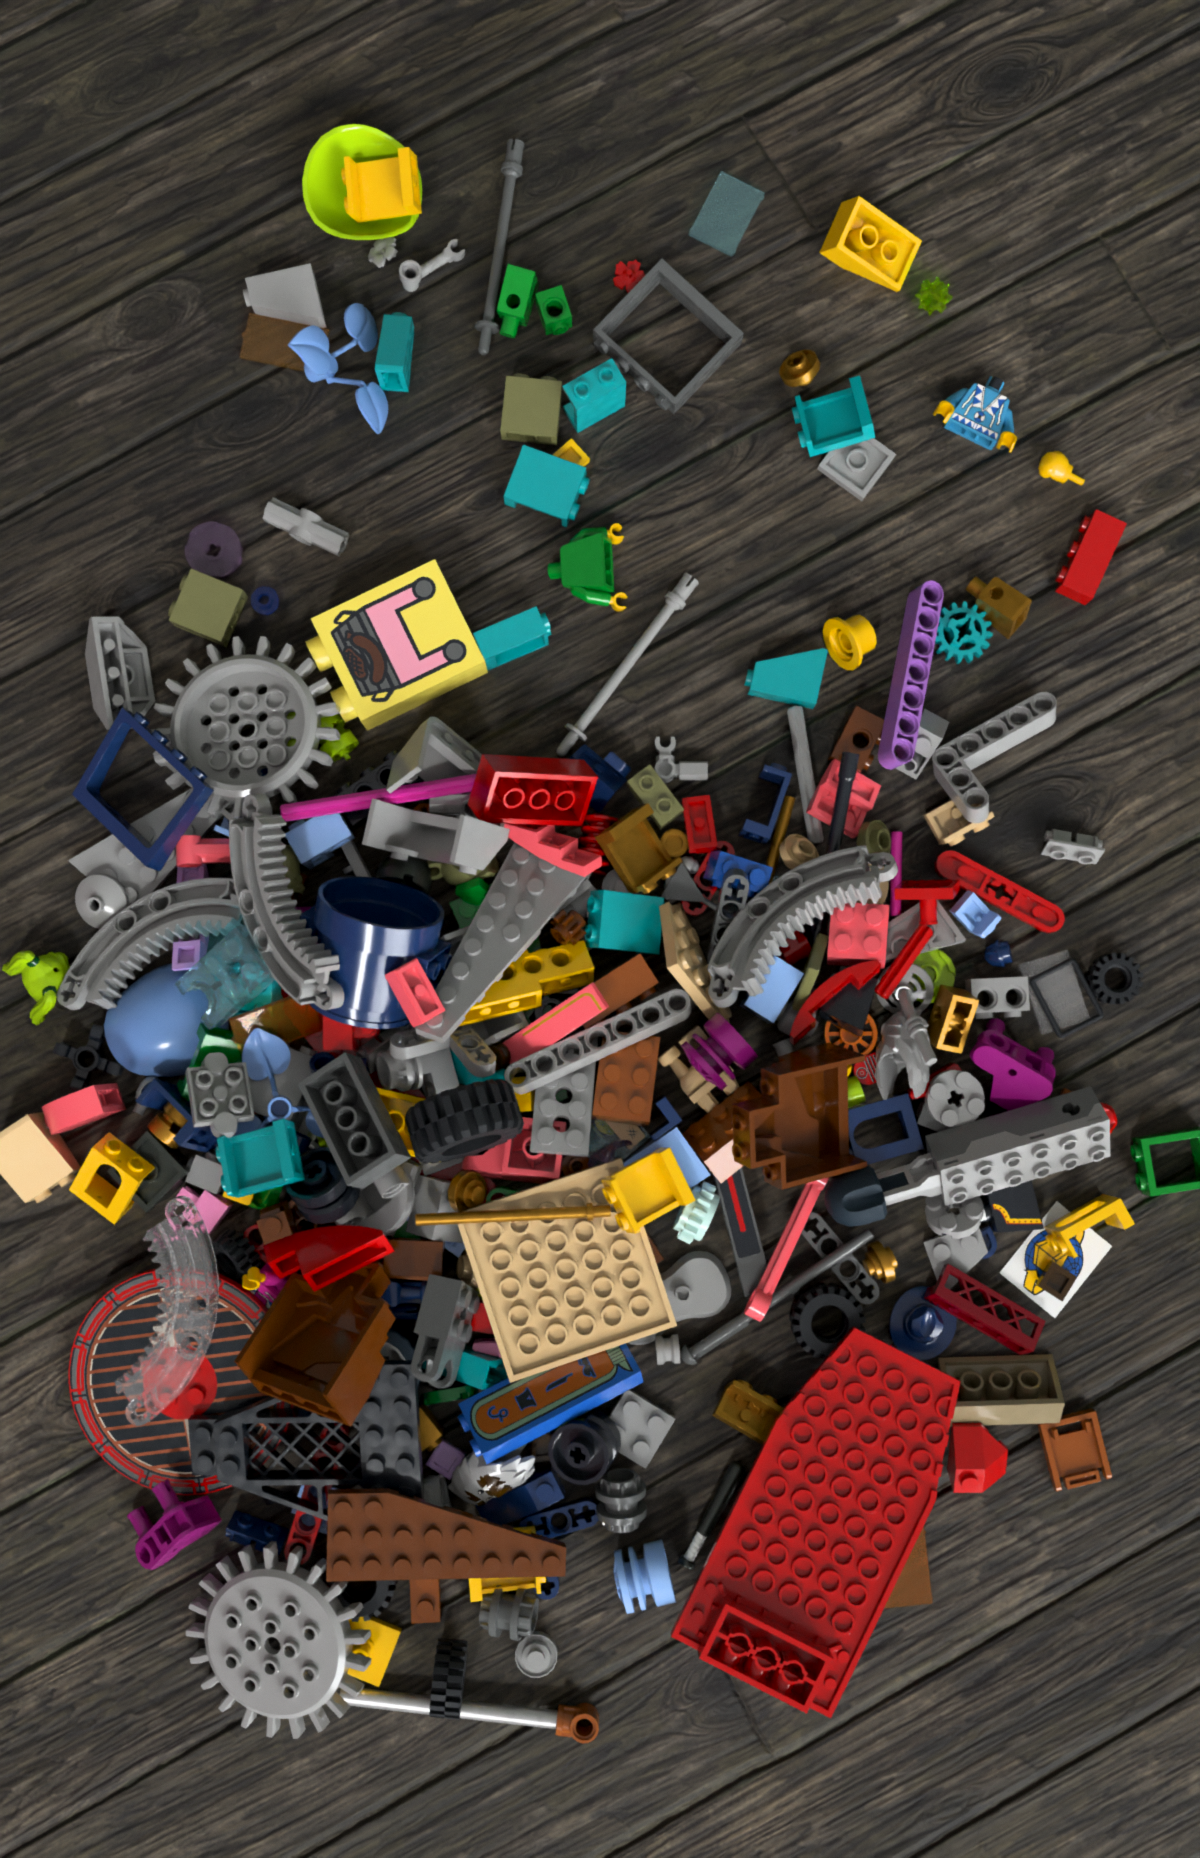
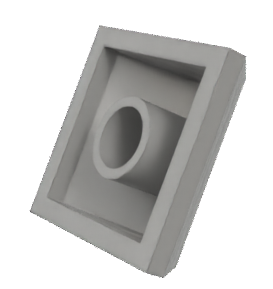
M424 1175L418 1176L415 1186L414 1205L409 1215L406 1232L431 1240L463 1243L458 1224L416 1226L415 1222L416 1214L456 1212L448 1201V1189L451 1181Z

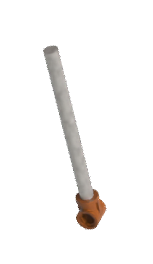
M363 1688L355 1698L342 1689L340 1691V1696L350 1706L427 1715L430 1712L431 1696ZM462 1699L460 1718L556 1729V1736L572 1737L579 1743L593 1741L599 1731V1713L589 1703H580L576 1706L559 1704L558 1710ZM580 1719H588L592 1724L588 1727H581L577 1722Z

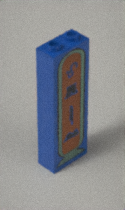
M625 1343L511 1383L507 1378L458 1403L462 1414L457 1417L464 1431L471 1430L474 1439L469 1442L476 1457L482 1455L486 1464H489L643 1383V1377L639 1366Z

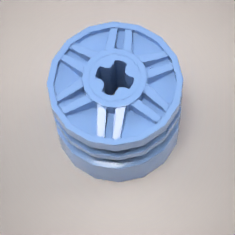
M662 1539L644 1543V1558L641 1559L637 1558L633 1547H628L630 1559L628 1562L624 1561L621 1549L614 1551L613 1572L618 1596L624 1604L627 1614L635 1612L633 1598L637 1597L641 1610H646V1595L652 1594L657 1607L676 1603Z

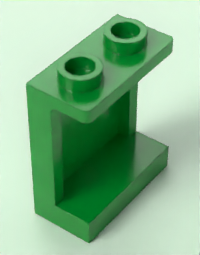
M200 1023L196 1033L199 1043L189 1068L200 1067L206 1055L216 1052L223 1053L228 1059V1064L242 1062L244 1044L249 1035ZM185 1076L184 1080L178 1081L177 1087L181 1096L190 1102Z

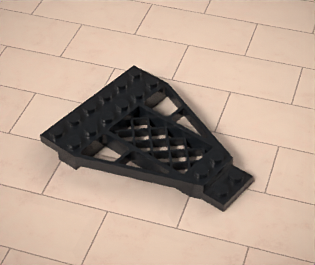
M383 1356L385 1362L370 1396L352 1424L358 1432L351 1439L339 1429L342 1423L303 1408L265 1409L282 1401L271 1396L221 1415H191L188 1419L192 1476L217 1475L218 1481L328 1521V1508H326L325 1485H360L362 1489L389 1488L399 1491L401 1495L424 1499L417 1378L411 1372L412 1360H389V1356ZM258 1423H263L272 1431L265 1440L253 1430ZM286 1423H292L301 1431L294 1440L281 1429ZM315 1423H321L330 1431L323 1439L310 1429ZM275 1435L287 1445L281 1453L277 1452L268 1443ZM303 1435L316 1445L310 1453H307L297 1443ZM332 1435L336 1436L345 1445L338 1453L325 1443ZM359 1437H360V1447L355 1443V1441H356ZM251 1440L259 1446L252 1454ZM348 1448L360 1458L353 1467L341 1457ZM290 1449L303 1459L296 1467L283 1457ZM319 1449L331 1458V1461L325 1467L312 1457ZM261 1450H264L274 1460L267 1468L255 1458ZM278 1463L285 1470L271 1469ZM305 1463H307L314 1470L300 1469ZM334 1463H336V1464H337L339 1467H341L342 1469H329V1468H330ZM313 1485L317 1489L318 1504L270 1486Z

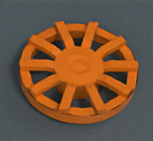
M868 1014L866 1024L870 1023L872 1031H863L862 1036H872V1040L868 1044L862 1040V1037L838 1026L836 1027L840 1029L839 1032H829L831 1023L827 1021L824 1027L825 1043H831L829 1036H839L840 1039L833 1044L839 1045L843 1042V1048L848 1049L849 1045H852L853 1051L859 1053L856 1044L860 1043L866 1047L860 1054L866 1056L873 1050L877 1041L878 1032L876 1024Z

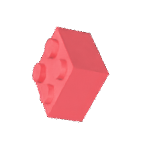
M846 903L843 911L838 907H834V913L830 915L827 965L853 966L866 961L878 960L881 963L880 969H885L889 905L868 903L862 905V903H856L855 907L852 908L849 903Z

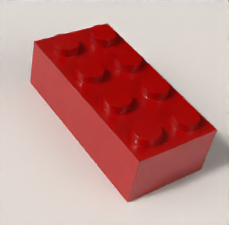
M482 754L468 806L477 819L488 823L583 826L598 776L585 760Z

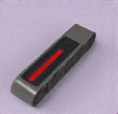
M741 1167L723 1183H720L714 1175L713 1177L717 1193L720 1196L719 1201L744 1296L747 1297L751 1296L754 1289L758 1286L767 1263Z

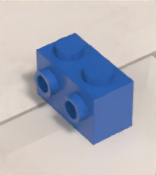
M711 851L703 878L713 881L712 886L721 888L724 874L730 869L739 868L747 873L749 879L747 897L753 898L769 884L773 867L723 851ZM735 879V881L731 883L733 888H737V885L740 883V879Z

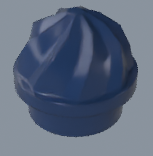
M995 940L994 943L986 948L984 957L990 965L1004 968L1006 964L1013 962L1007 940L1003 942Z

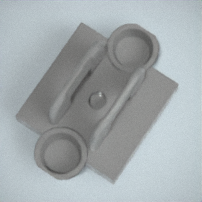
M221 1052L206 1055L200 1067L186 1069L193 1127L210 1126L211 1132L215 1137L225 1136L231 1138L236 1134L239 1122L254 1120L255 1116L246 1062L228 1064L227 1057Z

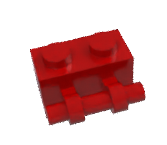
M323 1015V1050H359V1038L377 1037L381 1029L351 1026Z

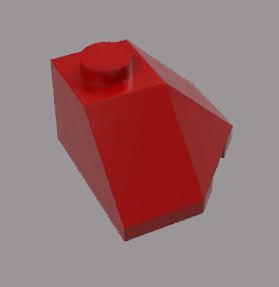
M952 1423L947 1471L953 1493H983L1006 1473L1008 1448L1000 1440L997 1441L989 1434V1430L981 1423Z

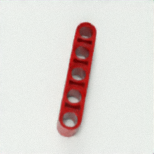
M342 1424L339 1429L349 1437V1426ZM326 1427L321 1432V1439L328 1434ZM330 1438L325 1442L336 1453L345 1446L341 1441H333ZM319 1449L313 1458L319 1462V1458L327 1455ZM334 1463L332 1469H339V1466ZM305 1485L301 1498L318 1504V1498L314 1497L310 1491V1487L313 1485ZM325 1485L326 1508L328 1505V1489H333L334 1485ZM297 1510L284 1554L288 1560V1556L293 1550V1544L297 1542L304 1544L307 1552L302 1554L300 1565L308 1561L314 1550L323 1519L313 1516L316 1524L307 1526L301 1519V1516L307 1513Z

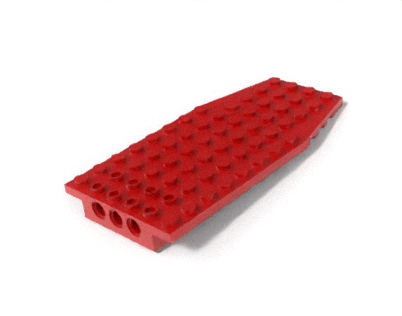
M853 1326L775 1418L671 1631V1637L698 1650L699 1659L807 1714L809 1708L831 1718L935 1504L938 1480L941 1477L943 1468V1456L945 1447L948 1444L951 1419H953L961 1381Z

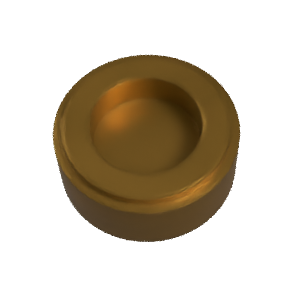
M670 829L661 837L660 841L671 858L682 856L688 848L687 836L682 831Z

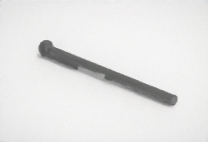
M867 1228L776 1289L769 1308L790 1294L796 1293L803 1285L872 1240L874 1236ZM742 1312L689 1348L685 1344L681 1349L682 1360L689 1365L697 1364V1359L748 1326L753 1318Z

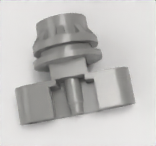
M390 1047L385 1052L376 1055L375 1066L377 1076L385 1090H416L421 1088L424 1082L426 1093L429 1097L459 1086L450 1048L406 1060L392 1057Z

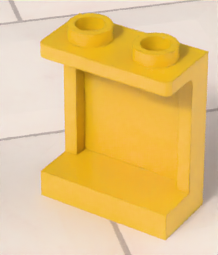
M660 1147L601 1180L604 1188H602L603 1195L609 1204H613L617 1212L615 1215L617 1224L623 1231L626 1230V1233L636 1234L640 1231V1227L680 1205L686 1206L695 1201L670 1147Z

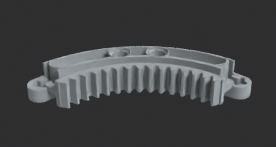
M249 794L243 801L242 818L229 819L231 870L238 905L246 929L256 951L272 977L298 1004L314 1003L322 1010L339 1008L344 1002V991L338 982L329 977L330 971L339 970V957L337 954L331 955L330 949L324 950L323 943L317 944L318 937H311V928L305 929L307 921L306 919L300 920L302 912L301 910H295L297 900H291L294 891L287 887L290 883V878H286L284 874L288 871V867L283 866V862L287 858L281 853V850L286 848V845L281 842V838L286 836L281 830V826H285L286 822L279 814L270 815L271 805L265 794Z
M866 845L842 849L805 862L786 872L762 889L745 905V909L736 915L719 940L707 968L712 976L708 994L714 1004L720 1008L731 1006L736 1001L739 990H747L749 996L763 993L764 990L760 984H764L767 981L764 974H770L771 972L767 965H775L776 963L773 956H780L782 954L779 947H788L786 939L795 940L794 932L797 930L803 933L805 931L803 927L805 923L810 926L814 925V917L822 920L823 912L826 911L833 915L834 907H838L843 911L846 903H849L853 908L858 900H860L862 905H866L867 900L871 898L873 904H877L879 898L882 897V891L879 887L880 882L889 881L897 875L898 866L894 857L886 852L869 854ZM884 864H888L884 867V870H879L883 868ZM723 982H725V987H726V989H727L728 992H723V991H724V984H723Z
M204 878L172 884L138 899L120 911L88 941L72 963L57 992L59 1004L70 1010L80 1009L86 1001L107 1010L116 1008L117 1004L113 1000L114 998L122 997L119 991L120 988H128L126 979L134 980L135 975L133 971H142L141 963L143 961L150 964L151 954L159 957L160 948L168 951L170 942L172 944L173 942H178L179 938L183 941H188L189 936L198 939L199 934L208 937L209 933H212L214 936H218L221 933L226 937L231 934L233 937L238 938L245 927L240 923L242 914L238 905L233 879ZM75 994V997L69 998V995Z

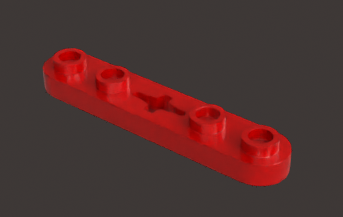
M950 850L939 854L934 863L935 870L940 877L945 880H960V888L974 892L980 899L1045 933L1056 932L1063 926L1065 921L1064 913L1057 905L968 857ZM986 884L993 887L1003 885V892L1012 897V900L1004 896L996 899V892L989 887L987 888Z

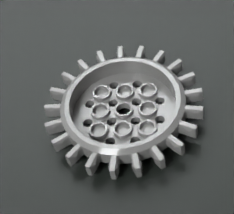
M236 636L232 640L233 656L222 659L221 653L212 644L206 646L207 654L212 664L203 670H200L198 665L188 658L184 660L183 663L186 670L194 677L186 686H182L175 680L167 679L165 684L179 697L175 706L155 703L154 709L160 715L171 717L170 728H157L156 730L171 740V750L175 747L188 757L185 763L190 768L196 766L208 776L204 781L214 789L207 810L210 816L218 819L223 804L227 800L234 802V818H242L243 801L249 794L261 793L265 794L269 799L281 793L285 802L288 804L296 803V795L289 787L298 779H301L306 786L313 789L319 786L315 777L306 770L312 761L332 766L334 762L326 752L317 750L319 741L340 740L341 734L335 728L321 727V718L339 714L340 710L336 702L317 705L315 698L332 688L326 677L310 686H307L304 682L317 667L311 658L308 657L296 670H293L288 666L296 652L292 645L286 643L275 660L268 657L270 642L266 637L260 636L255 655H245V645L239 636ZM267 687V692L260 695L259 690ZM238 689L239 694L232 697V691ZM290 712L296 713L293 719H287V715ZM263 714H267V719L263 722H260V716ZM239 716V721L236 724H232V718ZM211 718V724L204 726V721ZM252 724L255 726V731L250 737L241 736V730L245 725ZM296 739L294 746H287L289 740ZM267 741V747L260 749L261 742ZM236 743H239V749L236 751H232V746ZM208 745H211V751L209 753H204V748ZM160 754L154 756L155 762L162 767L170 764ZM267 768V775L260 776V771ZM176 771L165 781L174 790L187 781V779ZM234 771H240V775L237 778H232ZM193 787L188 791V793L184 797V801H186L192 793Z
M271 1541L263 1548V1563H257L251 1544L243 1547L238 1552L243 1566V1570L240 1572L228 1555L216 1564V1567L227 1583L225 1585L222 1584L210 1573L200 1581L199 1585L210 1593L214 1599L211 1602L197 1596L189 1604L188 1609L206 1616L205 1624L193 1623L186 1630V1636L205 1639L206 1648L199 1649L189 1659L191 1664L209 1661L213 1672L201 1684L203 1690L212 1688L220 1682L228 1692L218 1707L221 1712L229 1709L235 1701L246 1707L241 1722V1727L245 1729L254 1721L257 1713L267 1716L266 1737L271 1738L280 1729L281 1719H289L293 1739H298L306 1730L303 1719L304 1715L309 1714L319 1733L330 1723L322 1707L325 1703L339 1718L350 1708V1705L337 1693L338 1688H341L355 1698L362 1691L365 1684L347 1673L349 1668L364 1672L371 1664L372 1658L352 1653L353 1644H364L370 1638L371 1630H351L348 1619H353L364 1607L362 1602H357L343 1608L337 1598L344 1591L349 1581H336L329 1588L320 1579L321 1574L326 1569V1559L322 1558L309 1572L300 1567L303 1547L296 1546L290 1552L287 1563L278 1562L276 1541ZM250 1599H253L257 1606L252 1605ZM289 1605H292L296 1612H292ZM231 1616L236 1618L237 1623L232 1621ZM269 1622L273 1623L276 1629H272ZM308 1629H312L315 1636L311 1635ZM269 1637H274L279 1641L280 1650H275L270 1646ZM250 1640L255 1642L256 1647L251 1645ZM288 1646L293 1647L295 1653L291 1652ZM268 1663L273 1664L275 1670L271 1669ZM307 1669L311 1670L314 1676L309 1675ZM287 1687H291L294 1693L289 1692Z

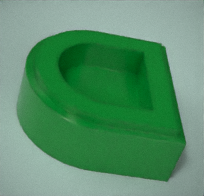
M478 877L457 885L456 895L468 904L481 905L490 886Z

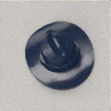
M926 1286L914 1287L903 1293L896 1301L889 1321L890 1336L895 1347L919 1360H928L941 1354L951 1343L957 1324L955 1316L923 1298L927 1288H929Z

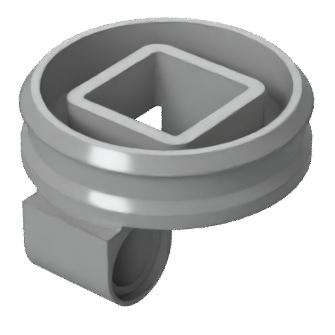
M401 1164L373 1182L382 1198H391L387 1204L374 1213L362 1193L365 1188H360L359 1198L355 1206L344 1217L334 1221L335 1226H363L382 1230L384 1234H389L399 1229L408 1219L415 1198L413 1181L407 1169Z

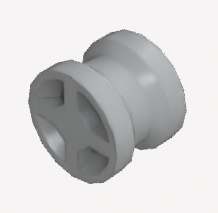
M672 1334L670 1338H663L661 1335L655 1336L657 1365H663L667 1361L680 1364L678 1334Z

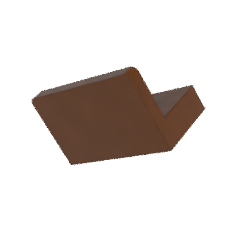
M387 1237L394 1248V1252L384 1256L383 1266L386 1275L429 1277V1274L442 1275L445 1241Z

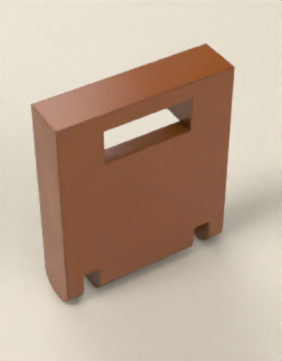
M1090 1408L1062 1415L1060 1423L1037 1424L1052 1485L1056 1492L1062 1490L1060 1477L1063 1478L1066 1489L1100 1482L1101 1479L1097 1468H1101L1105 1479L1112 1478L1097 1414L1094 1409ZM1081 1421L1082 1429L1058 1434L1056 1427Z

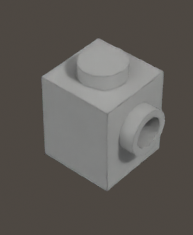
M208 1151L205 1154H196L195 1158L191 1157L186 1165L190 1172L185 1182L214 1194L223 1192L221 1185L222 1165L218 1161L216 1153Z

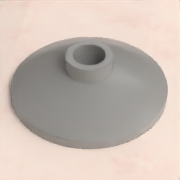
M94 874L83 879L78 885L75 903L83 920L92 927L101 929L116 914L128 907V898L124 888L117 880L105 874ZM95 900L99 903V908L96 906Z

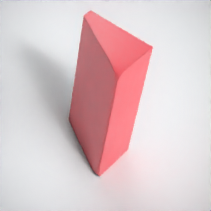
M417 958L385 974L386 980L413 1027L419 1026L445 1011L443 1004Z

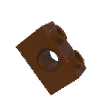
M855 706L828 761L831 762L833 759L841 762L843 751L860 754L857 772L860 773L862 769L867 771L874 759V755L870 753L875 744L880 745L884 719ZM853 736H862L866 741V747L857 748L853 744Z

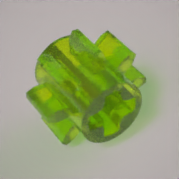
M939 277L932 283L926 279L921 284L922 289L915 294V297L920 298L918 308L928 311L930 316L936 309L942 313L947 308L945 303H949L953 297L948 294L950 284H944L940 281Z

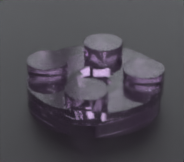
M209 521L196 526L189 534L190 538L187 541V545L185 544V556L192 569L213 578L221 579L232 574L242 564V543L235 531L229 526ZM211 544H214L216 547L221 546V550L218 552L219 555L216 557L207 555Z

